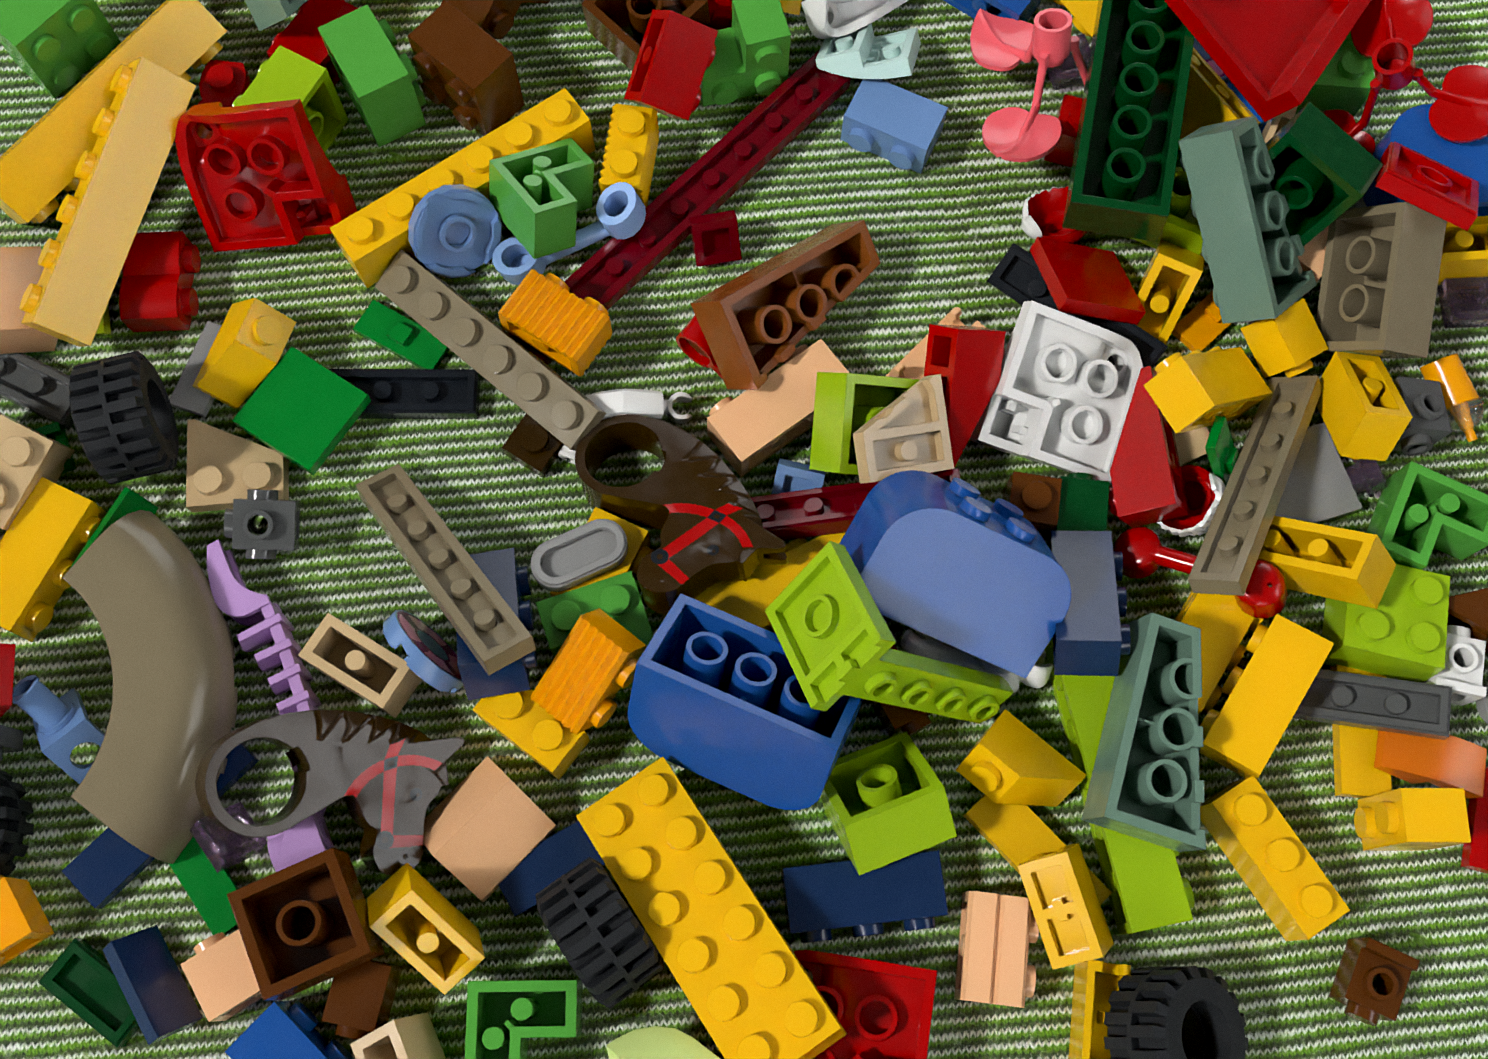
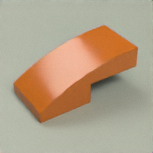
M1378 731L1374 768L1411 784L1429 782L1440 788H1464L1466 799L1483 797L1487 749L1449 735L1446 740Z

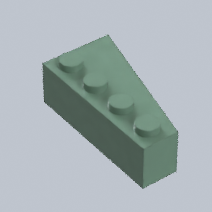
M1255 116L1202 126L1178 141L1180 146L1179 160L1183 171L1187 174L1192 195L1191 210L1198 220L1203 240L1202 255L1209 265L1214 285V303L1220 310L1223 324L1275 319L1315 287L1317 282L1313 271H1303L1298 256H1302L1305 251L1300 236H1290L1286 227L1285 217L1290 209L1285 195L1280 194L1278 191H1273L1270 184L1274 177L1275 169Z
M1149 613L1128 623L1131 636L1130 654L1120 655L1118 676H1115L1081 820L1178 852L1206 850L1205 830H1201L1200 803H1205L1204 780H1200L1199 748L1203 747V726L1198 725V698L1202 697L1201 629L1155 613Z

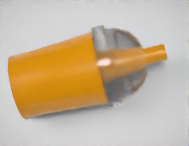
M1458 353L1422 366L1420 371L1424 380L1440 382L1452 432H1464L1468 443L1477 440L1478 438L1473 428L1479 425L1484 417L1483 404L1485 402L1483 397H1479Z

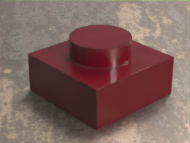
M734 210L689 217L694 259L697 267L742 260L738 222Z

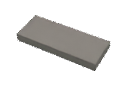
M207 321L169 399L172 407L206 418L215 398L193 387V383L222 325Z

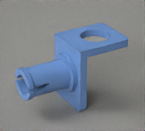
M36 675L25 677L13 687L12 703L17 704L33 718L34 728L42 753L80 784L93 762L85 765L76 764L71 761L70 754L77 745L85 742H93L101 747L105 733L89 720L81 695L74 688L58 698L39 681L40 679Z

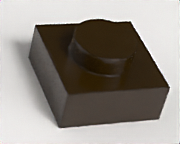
M526 413L501 448L506 456L543 478L558 458V453L564 444Z

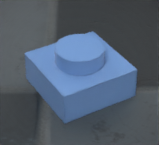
M780 458L771 494L823 487L826 472L810 470V465Z

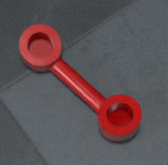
M1135 527L1126 530L1117 538L1113 547V551H1122L1123 575L1136 579L1150 576L1158 570L1159 566L1190 574L1197 555L1162 546L1159 536L1153 530L1146 527ZM1257 560L1244 596L1234 595L1236 603L1243 612L1256 618H1269L1280 613L1287 600L1286 582L1282 572L1268 561Z

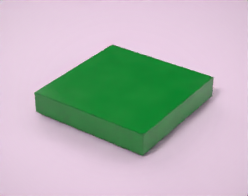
M291 346L232 421L239 428L314 476L372 400L368 394Z

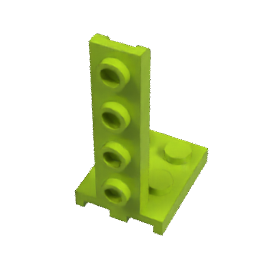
M829 541L765 609L767 617L811 709L827 711L840 697L847 695L980 724L992 718L999 711L1000 705L1014 693L1009 683L999 675L891 649L896 641L846 547L842 544Z

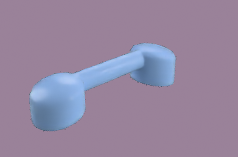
M626 182L614 183L602 192L597 201L596 214L599 221L576 231L575 247L534 259L518 239L512 237L502 241L495 248L492 255V263L506 281L519 285L531 269H535L539 274H543L547 265L608 236L616 239L633 237L641 229L645 221V205L632 185Z

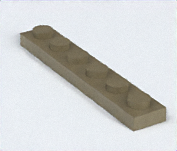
M400 249L375 285V288L570 450L576 451L579 441L596 427L606 415L601 408L440 277L432 273L410 253Z
M1318 375L1294 376L1291 378L1271 377L1268 387L1272 394L1263 399L1259 405L1189 574L1188 581L1193 593L1244 596L1320 398L1322 386Z
M400 464L355 485L363 503L488 675L536 650L532 635Z

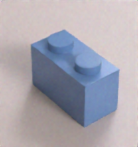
M862 79L844 114L840 140L847 142L857 151L870 152L885 158L897 168L911 169L921 174L942 132L948 107L881 79Z

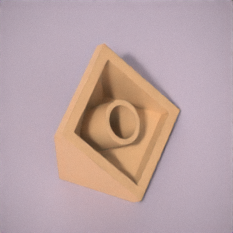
M487 756L425 818L423 843L434 858L477 898L485 902L523 859L558 826Z

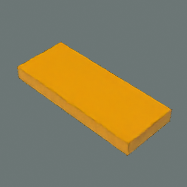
M1212 290L1175 325L1172 334L1192 352L1197 349L1203 351L1232 323L1223 324L1220 310L1213 300Z

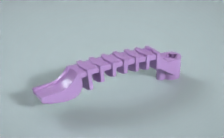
M220 540L207 545L206 564L209 584L216 605L237 623L244 626H252L236 635L241 648L245 652H253L272 641L275 642V645L254 654V657L262 671H270L283 665V671L267 678L275 695L292 691V697L276 703L279 714L318 710V706H321L317 695L312 691L309 682L313 680L311 673L298 656L302 648L293 638L291 631L295 629L292 623L282 614L280 606L271 602L269 596L248 590L230 549L225 551ZM297 765L292 767L294 772L298 770ZM327 807L279 834L267 837L269 856L276 872L332 847L334 848L323 817Z

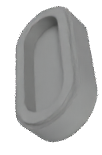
M596 519L540 544L532 554L531 571L533 576L544 589L561 592L613 570L627 556L628 542L626 534L616 522L609 519Z

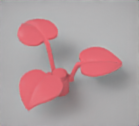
M981 8L976 14L971 29L970 46L972 56L979 65L989 70L1002 72L1014 69L1021 61L1030 63L1034 57L1038 62L1030 111L1028 112L1019 107L1002 108L989 115L983 124V142L996 157H1001L1011 162H1030L1048 155L1058 145L1062 131L1060 120L1052 115L1038 114L1047 68L1060 66L1071 52L1085 86L1087 67L1079 49L1080 38L1078 36H1071L1072 16L1063 9L1049 8L1040 11L1034 18V24L1023 20L1017 21L1012 18L996 16Z

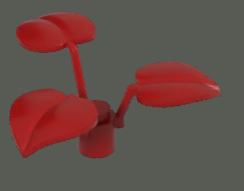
M1371 0L1351 30L1355 49L1362 56L1372 58L1376 78L1370 82L1371 89L1362 117L1357 123L1354 117L1344 110L1333 109L1322 112L1372 155L1376 148L1375 141L1363 129L1370 121L1379 91L1382 88L1398 90L1406 87L1412 80L1416 81L1429 96L1437 99L1429 109V122L1439 137L1453 143H1470L1488 136V68L1478 65L1455 67L1446 74L1442 83V90L1434 87L1425 77L1423 69L1416 67L1413 48L1424 41L1432 29L1434 21L1433 9L1428 0Z

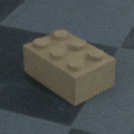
M1408 202L1348 209L1329 225L1316 314L1317 326L1329 348L1322 353L1334 355L1335 351L1379 356L1380 358H1427L1447 221Z

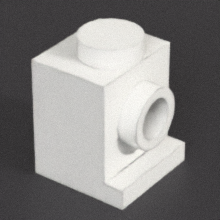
M1447 625L1445 669L1423 683L1452 687L1451 703L1463 706L1485 698L1487 687H1483L1482 683L1486 641L1471 638V630L1469 628Z

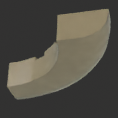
M138 510L123 516L111 524L62 577L79 593L96 617L106 639L113 676L112 705L104 740L88 773L71 797L108 828L139 850L159 861L174 864L196 833L205 816L199 805L195 789L196 773L200 761L206 751L218 739L230 733L231 728H235L238 706V689L234 687L233 659H235V651L228 622L224 620L222 611L214 601L209 580L194 558L195 555L179 536L150 511ZM227 758L223 760L219 768L217 780L220 773L224 774Z

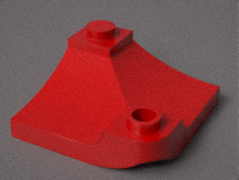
M301 99L233 107H222L221 102L197 104L188 109L179 118L175 142L180 167L214 252L297 245L304 236L332 234L330 227L357 212L346 175L338 174L326 157L312 130ZM203 123L209 124L213 132L209 131Z
M794 951L804 969L812 973L813 983L847 1033V1035L813 1059H927L937 970L819 951Z

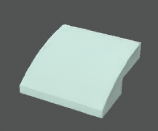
M871 23L848 35L824 39L815 59L817 68L831 74L858 79H890L911 76L921 45L918 29L916 27L875 37Z

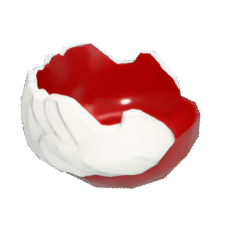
M1053 186L1049 191L1042 190L1039 194L1034 193L1031 197L1025 199L1022 208L1021 229L1027 236L1032 239L1040 237L1075 244L1087 233V231L1062 227L1069 186L1065 188Z
M1182 466L1181 473L1189 515L1156 523L1162 529L1169 530L1172 535H1179L1180 537L1190 535L1195 537L1208 531L1225 490V484L1214 473H1210L1200 466Z

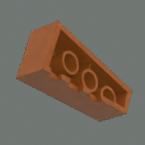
M864 220L832 224L690 303L728 390H758L769 379L767 374L778 363H784L796 351L795 346L809 331H815L827 319L825 315L837 302H843L881 263Z

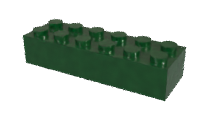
M1164 0L1098 1L1062 224L1063 228L1157 242L1169 217L1179 149L1178 141L1181 135L1195 37Z

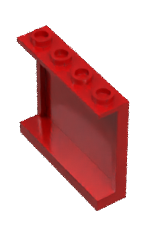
M1164 0L1264 122L1301 105L1371 2V0Z

